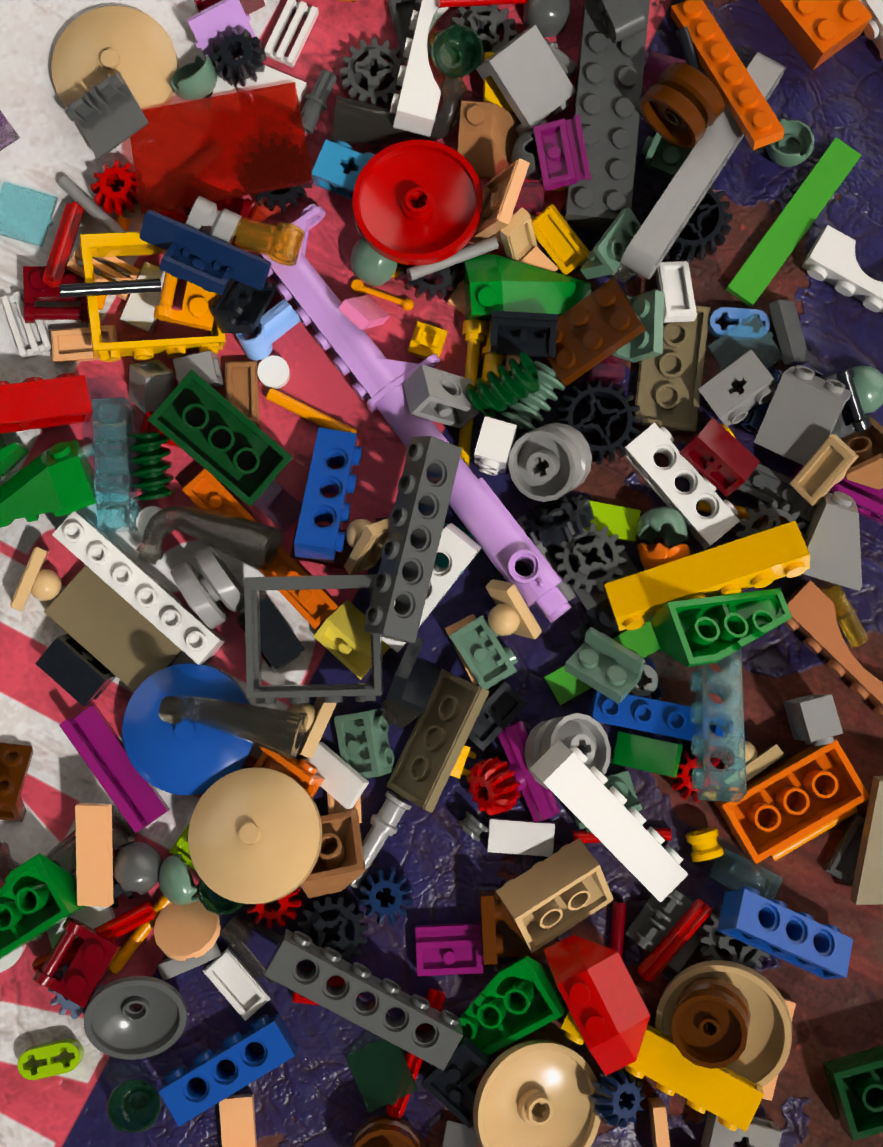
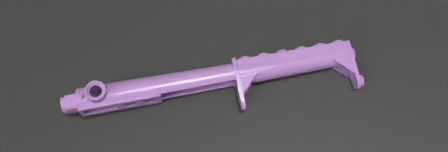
M311 204L301 212V217L279 232L273 231L263 239L262 244L256 247L259 257L270 261L272 264L268 277L273 275L279 283L276 285V288L283 299L286 301L291 299L297 306L295 312L304 326L310 324L317 332L313 336L324 351L330 349L336 357L333 363L343 376L346 374L350 375L355 382L352 387L362 401L368 399L367 407L369 411L374 413L379 410L406 448L410 444L411 437L433 436L448 442L431 420L410 415L403 383L421 364L434 368L440 362L437 354L429 356L419 364L387 359L364 330H360L339 311L338 308L342 302L305 257L309 230L325 217L326 212L321 206L317 207L316 204ZM460 457L449 506L475 541L482 546L481 549L506 582L515 584L528 608L535 604L544 617L552 623L572 608L566 597L557 587L562 582L561 578L482 477L478 479ZM515 566H526L530 571V575H519L515 571Z

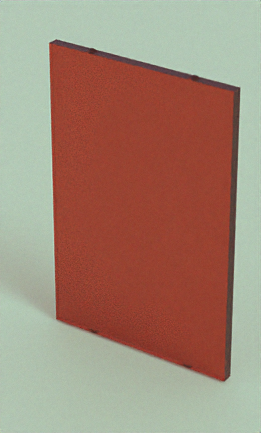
M295 82L142 110L149 124L130 137L137 184L136 191L138 193L141 214H145L147 210L158 212L194 205L199 196L210 201H218L313 183L310 166L311 158L308 155L300 111L301 104L298 100Z

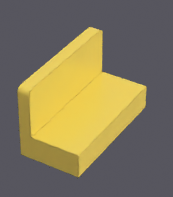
M345 601L325 620L313 637L361 680L372 668L371 634L364 632L365 615L350 601ZM382 640L383 656L391 647Z

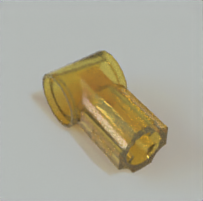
M242 218L237 227L235 244L240 249L268 255L271 260L279 264L294 266L297 262L305 232L300 227L290 223H278L277 226Z

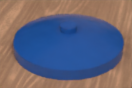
M177 664L155 672L135 690L124 713L122 726L123 743L127 756L135 770L154 787L177 795L203 794L220 778L234 771L241 770L246 763L255 739L254 712L243 689L224 672L207 665Z

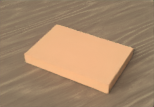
M519 158L486 183L482 193L483 209L481 220L474 236L469 242L474 244L485 240L509 225L530 164L529 162Z

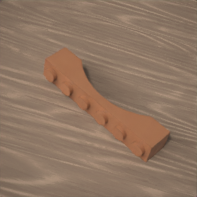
M811 580L802 582L785 599L792 618L783 623V625L792 632L797 630L805 638L803 640L804 645L814 654H822L828 660L827 667L838 677L844 676L852 684L850 689L862 700L867 698L875 706L873 709L874 713L883 720V682L864 669L851 654L842 638L836 620L834 603Z

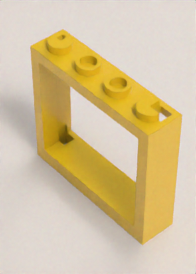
M140 232L80 234L84 282H95L92 257L165 254L167 250L141 240L139 237ZM86 296L93 358H101L103 362L119 361L124 356H134L136 360H147L153 358L154 354H167V357L170 358L186 356V352L201 353L212 351L217 354L219 353L218 350H223L226 342L225 333L221 332L215 318L211 336L102 343L97 296Z

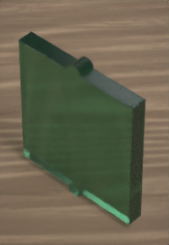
M385 1039L375 1043L370 1041L366 1044L365 1048L346 1056L368 1113L389 1103L390 1105H395L398 1101L397 1099L418 1090L402 1049Z

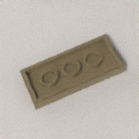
M696 306L697 317L695 321L663 323L662 355L639 361L634 405H639L640 410L632 415L642 418V423L637 425V427L649 428L653 423H656L659 428L663 426L669 431L692 434L696 432L701 394L698 389L702 385L710 307Z
M86 565L44 611L45 614L133 692L149 676L163 668L169 667L183 652Z
M442 669L424 712H421L386 787L420 808L432 813L490 691Z
M873 776L850 900L856 905L883 904V776Z

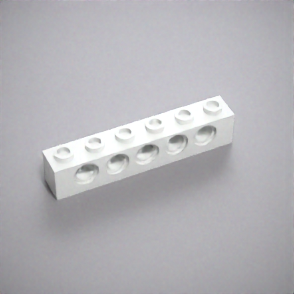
M77 511L72 512L52 534L198 665H205L226 642L225 639L205 625L199 616L85 515Z

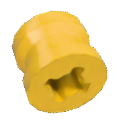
M717 827L703 828L685 835L687 843L692 846L693 851L690 855L693 862L707 861L724 854L723 847L717 842V836L719 835Z

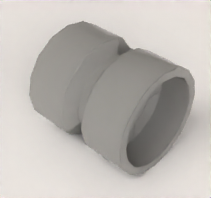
M199 196L192 207L185 225L231 244L242 216L226 208L219 211L217 210L216 203Z

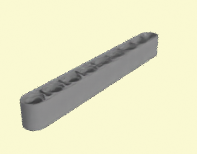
M758 52L746 69L766 101L778 85L786 66ZM726 105L714 124L706 128L704 136L692 149L626 248L620 264L647 279H650L744 137Z

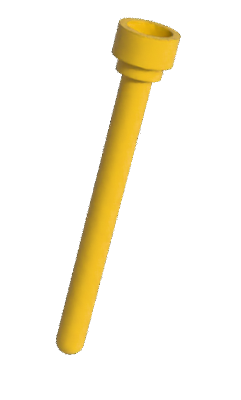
M468 319L463 321L462 330L465 341L468 342L464 378L471 379L476 388L480 343H484V338L488 335L489 323L482 320ZM473 418L459 430L458 447L462 448L460 457L468 467Z

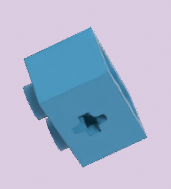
M326 139L311 172L313 184L353 201L356 180L363 167L375 154L369 152L361 154L354 151L349 144L343 141L336 140L334 143Z

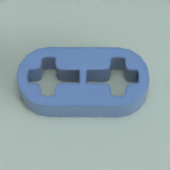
M718 308L709 317L708 331L713 337L726 340L757 341L770 328V319L765 312L746 308ZM721 316H724L725 322L735 323V325H728L725 330H721V326L715 324V322ZM755 318L756 323L762 325V327L755 333L751 326H742V324H748Z

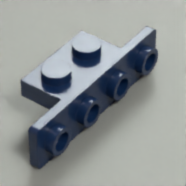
M147 210L145 213L139 237L143 241L167 250L161 260L160 270L221 296L231 278L255 289H263L272 265L270 261L152 210Z

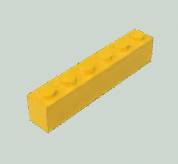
M792 521L606 583L604 587L619 631L625 629L636 630L641 628L646 622H649L667 602L737 594L752 587H766L773 580L785 576L788 578L797 577L807 569H810V553L796 521Z
M568 1011L561 1029L566 1031L565 1036L568 1039L583 1045L585 1041L570 1011ZM647 1025L637 1060L625 1067L627 1072L637 1078L643 1079L645 1075L656 1081L655 1086L662 1092L670 1096H674L675 1093L687 1099L686 1104L694 1110L703 1114L708 1110L718 1116L717 1121L732 1131H736L737 1128L745 1132L747 1131L764 1096L761 1086L726 1067L709 1069L693 1064L682 1056L675 1046L672 1037L650 1025Z

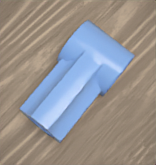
M284 299L263 314L253 333H236V336L247 357L258 361L271 353L273 342L301 320L292 306Z

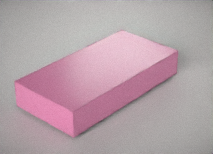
M368 295L345 299L338 308L360 330L383 325L390 317Z

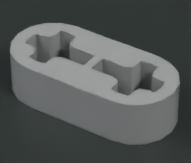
M215 942L214 946L203 956L196 959L195 957L186 959L187 961H177L168 957L159 962L157 967L162 979L167 980L220 956L221 953Z

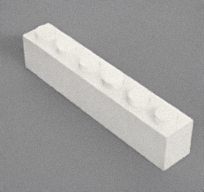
M558 740L530 770L661 903L688 875L679 865L683 859L670 846L666 849L661 846L665 840L654 828L650 826L646 830L642 826L646 819L634 807L627 810L623 806L627 799L614 786L609 790L604 786L608 779L594 765L590 769L585 766L584 763L588 758L574 744L568 748Z

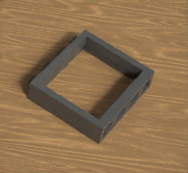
M377 574L245 577L247 699L256 698V704H275L276 698H289V703L292 704L309 703V697H322L323 703L343 702L342 696H356V702L376 701V696L383 694L382 637L371 634L372 683L262 686L259 591L370 588L371 603L374 579Z

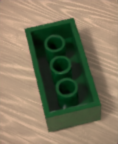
M192 369L148 418L149 422L250 507L293 458Z
M883 1045L823 1062L839 1122L845 1133L853 1141L883 1133Z

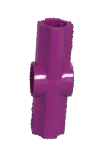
M519 721L506 726L497 737L509 761V769L515 771L514 777L521 783L517 789L522 792L534 823L553 817L560 813L553 792L536 782L527 767L525 744L528 734L523 722Z

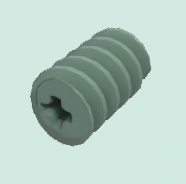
M534 361L540 379L539 391L535 393L529 392L527 398L523 400L518 399L515 405H508V412H499V416L504 422L517 425L516 430L521 432L536 430L531 421L537 420L542 422L544 420L538 411L540 409L545 411L551 410L546 399L554 401L558 399L553 389L556 388L562 391L565 389L557 374L539 361Z

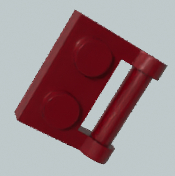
M23 266L25 323H36V320H81V323H89L86 296L60 298L59 287L50 288L42 281L46 266ZM66 268L62 284L85 283L84 278ZM35 301L81 302L80 307H35Z
M67 917L62 926L64 928L63 933L44 966L37 969L33 980L85 1008L91 997L95 994L119 952L121 945L79 920ZM77 935L83 938L84 941L61 979L54 975Z

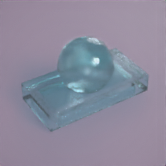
M723 847L724 854L717 857L709 877L733 890H740V887L743 886L751 887L758 890L760 896L766 899H774L784 878Z

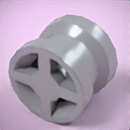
M644 664L643 675L629 692L631 695L643 697L655 691L658 685V675L652 667Z

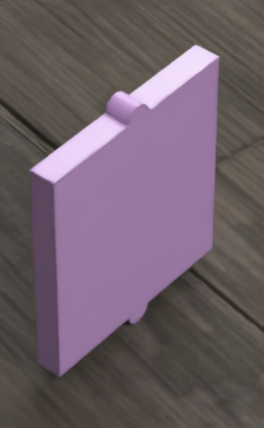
M221 0L186 19L196 39L194 44L197 48L201 49L204 57L208 54L210 59L215 54L213 43H222L220 39L221 33L230 37L232 36L233 28L238 31L239 35L247 29L251 33L252 38L256 37L249 23L251 17L244 12L239 0Z

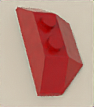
M574 934L543 949L556 985L590 1053L605 1076L635 1062L649 1022L650 1013L619 952Z

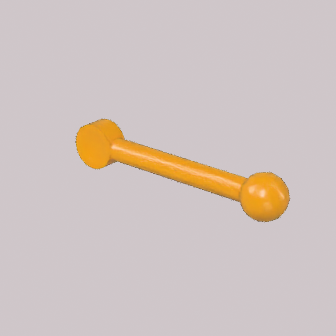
M359 279L351 283L352 291L355 293L365 292L401 305L406 311L414 307V302L410 298L403 300L364 286L363 282Z

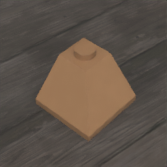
M461 100L457 152L469 161L480 179H492L512 164L511 151L513 143L521 134L515 128L521 122L515 114L494 103Z
M868 415L871 422L869 428L841 438L859 456L847 470L845 478L849 481L880 490L883 488V426L871 415Z
M357 809L320 816L322 822V844L319 857L310 875L300 885L308 898L341 892L366 872Z

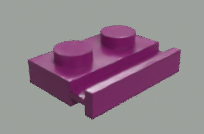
M579 114L575 115L573 119L565 120L564 118L533 127L543 186L546 191L577 184V181L587 179V181L592 180Z
M481 922L415 925L417 976L483 973Z

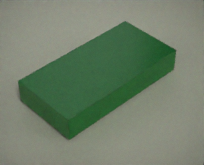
M618 731L612 764L677 778L683 745Z

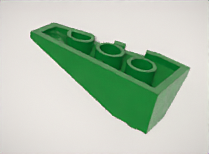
M496 254L479 255L463 261L466 320H492V310L558 314L559 317L591 294L590 282Z
M77 439L55 444L51 449L43 452L0 486V528L9 526L15 519L25 517L27 522L37 521L40 514L53 512L54 516L58 517L97 503L93 468Z
M781 588L667 602L653 616L650 622L660 650L682 665L691 667L716 663L789 621L792 616Z
M41 853L12 870L0 889V960L86 907L77 906V881L75 877Z
M525 956L501 969L459 1018V1022L462 1023V1039L466 1036L488 1056L562 1017L567 1005L556 985L552 971L529 956Z

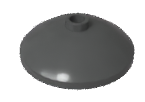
M148 976L120 978L104 985L89 1000L84 1012L85 1034L94 1047L109 1056L126 1060L152 1057L170 1048L182 1035L187 1019L186 1005L181 994L163 980Z

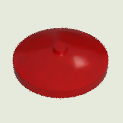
M430 140L402 141L381 150L363 167L353 191L355 221L364 240L383 257L405 265H429L441 262L455 255L474 236L482 216V187L472 165L453 148Z

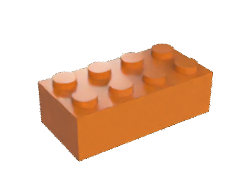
M757 0L812 70L860 36L873 17L860 0Z
M834 739V742L826 745H811L737 788L735 791L716 800L714 803L745 857L754 864H757L866 801L870 795L837 739Z

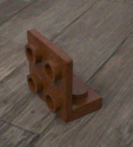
M0 742V820L23 822L26 809L20 795L34 752L32 746Z
M479 890L484 965L497 964V957L545 955L543 949L548 947V943L531 953L501 903L496 890Z

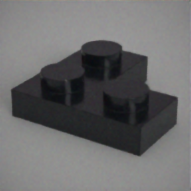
M465 1036L459 1042L444 1071L434 1066L423 1076L420 1084L470 1129L474 1126L473 1106L478 1089L472 1081L488 1066L490 1058Z

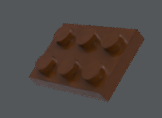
M614 278L558 317L555 358H547L558 378L565 386L575 381L647 330L619 283Z

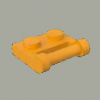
M165 272L159 305L155 306L154 318L212 331L214 316L210 307L218 294L206 291L202 287L187 281L182 310H174L172 305L178 278Z

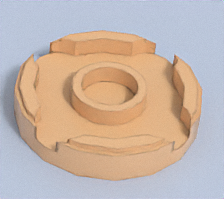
M204 897L187 905L169 903L161 910L155 921L154 936L156 944L167 957L177 961H187L186 959L195 957L196 959L203 956L214 946L220 935V916L217 909Z

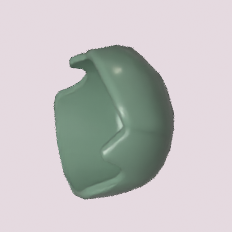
M208 54L205 55L206 60L202 56L197 55L194 63L186 64L175 71L171 77L170 85L178 97L197 101L208 96L216 87L217 73Z
M781 119L779 122L785 130L783 139L766 145L765 150L770 160L777 165L784 167L796 166L804 162L813 152L814 135L809 126L799 120Z
M363 237L352 248L350 265L353 273L359 279L370 286H381L390 280L397 268L396 262L377 253L368 245Z
M871 366L853 367L855 373L853 381L864 414L873 413L883 405V374Z
M671 507L652 508L644 513L636 524L638 538L647 540L649 544H653L655 538L663 539L667 546H674L688 539L686 522L683 515L677 509Z
M182 854L167 857L160 867L158 883L162 894L172 904L187 905L201 900L187 864L180 859Z

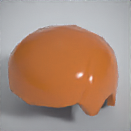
M640 543L637 545L640 562L645 570L690 556L687 544L679 543L672 548H669L665 543L650 545Z

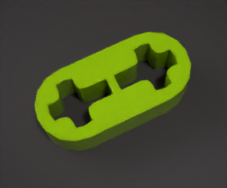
M73 1038L35 1045L28 1048L20 1056L18 1071L28 1080H37L68 1073L74 1070L82 1061L84 1049L82 1044ZM65 1047L69 1053L74 1052L75 1055L70 1060V1063H68L66 1058L55 1060V1056L60 1055L65 1050ZM32 1055H34L35 1060L47 1059V1062L42 1063L37 1070L34 1065L29 1066L27 1063L32 1058Z

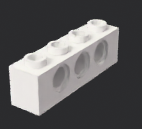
M653 423L625 447L627 454L624 457L667 507L677 509L683 515L687 530L704 549H707L740 522L736 517L738 512L728 500L725 499L723 501L715 492L717 488L708 479L701 476L679 454L680 451L672 443L674 438L665 427L659 428L656 423ZM662 453L666 455L669 459V466H657L653 459L654 454ZM683 477L687 479L690 484V490L688 492L679 491L675 486V478ZM704 501L710 505V516L704 517L697 512V502Z
M453 523L443 528L437 553H444L448 557L449 566L448 568H441L436 562L434 563L429 592L426 596L419 627L482 548V546ZM382 637V640L397 653L407 644V642L394 641Z

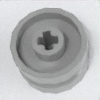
M556 422L541 426L519 438L510 451L508 467L511 479L521 493L530 499L547 502L557 500L584 483L591 471L592 455L589 444L581 432L570 425Z
M207 545L195 554V562L202 575L191 564L186 562L181 563L170 572L188 605L205 625L213 630L226 621V612L219 600L229 610L236 613L245 608L243 588L217 552L210 545Z
M574 713L538 723L530 731L525 744L527 767L535 781L546 789L549 788L530 768L558 740L568 748L574 744L588 758L584 763L588 769L594 765L603 775L606 774L610 764V743L600 723L591 716Z

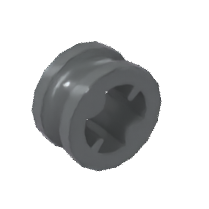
M468 810L465 812V818L463 820L459 819L456 822L477 842L481 839L480 834L489 830L486 825Z

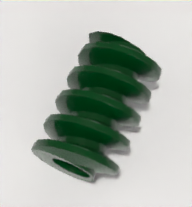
M519 353L521 364L514 358L508 360L511 369L509 371L504 365H499V377L494 372L489 371L487 373L489 383L481 377L477 378L476 384L478 389L472 384H467V395L474 407L483 416L492 418L496 416L497 411L502 412L507 409L508 405H515L518 399L523 400L527 398L529 392L535 393L539 391L540 379L538 372L526 353Z
M158 431L128 433L127 437L137 439L136 443L128 446V450L138 452V456L129 459V461L140 466L139 469L131 472V476L141 478V481L133 484L132 488L142 491L141 495L133 499L152 500L173 494L174 488L165 485V483L173 480V475L163 472L171 468L172 462L162 459L169 455L171 450L161 446L168 442L170 438Z

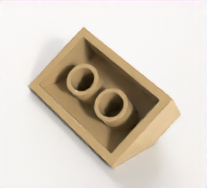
M580 838L564 845L558 852L544 861L534 864L531 869L517 878L509 880L503 887L496 890L501 903L531 953L614 900L599 863Z

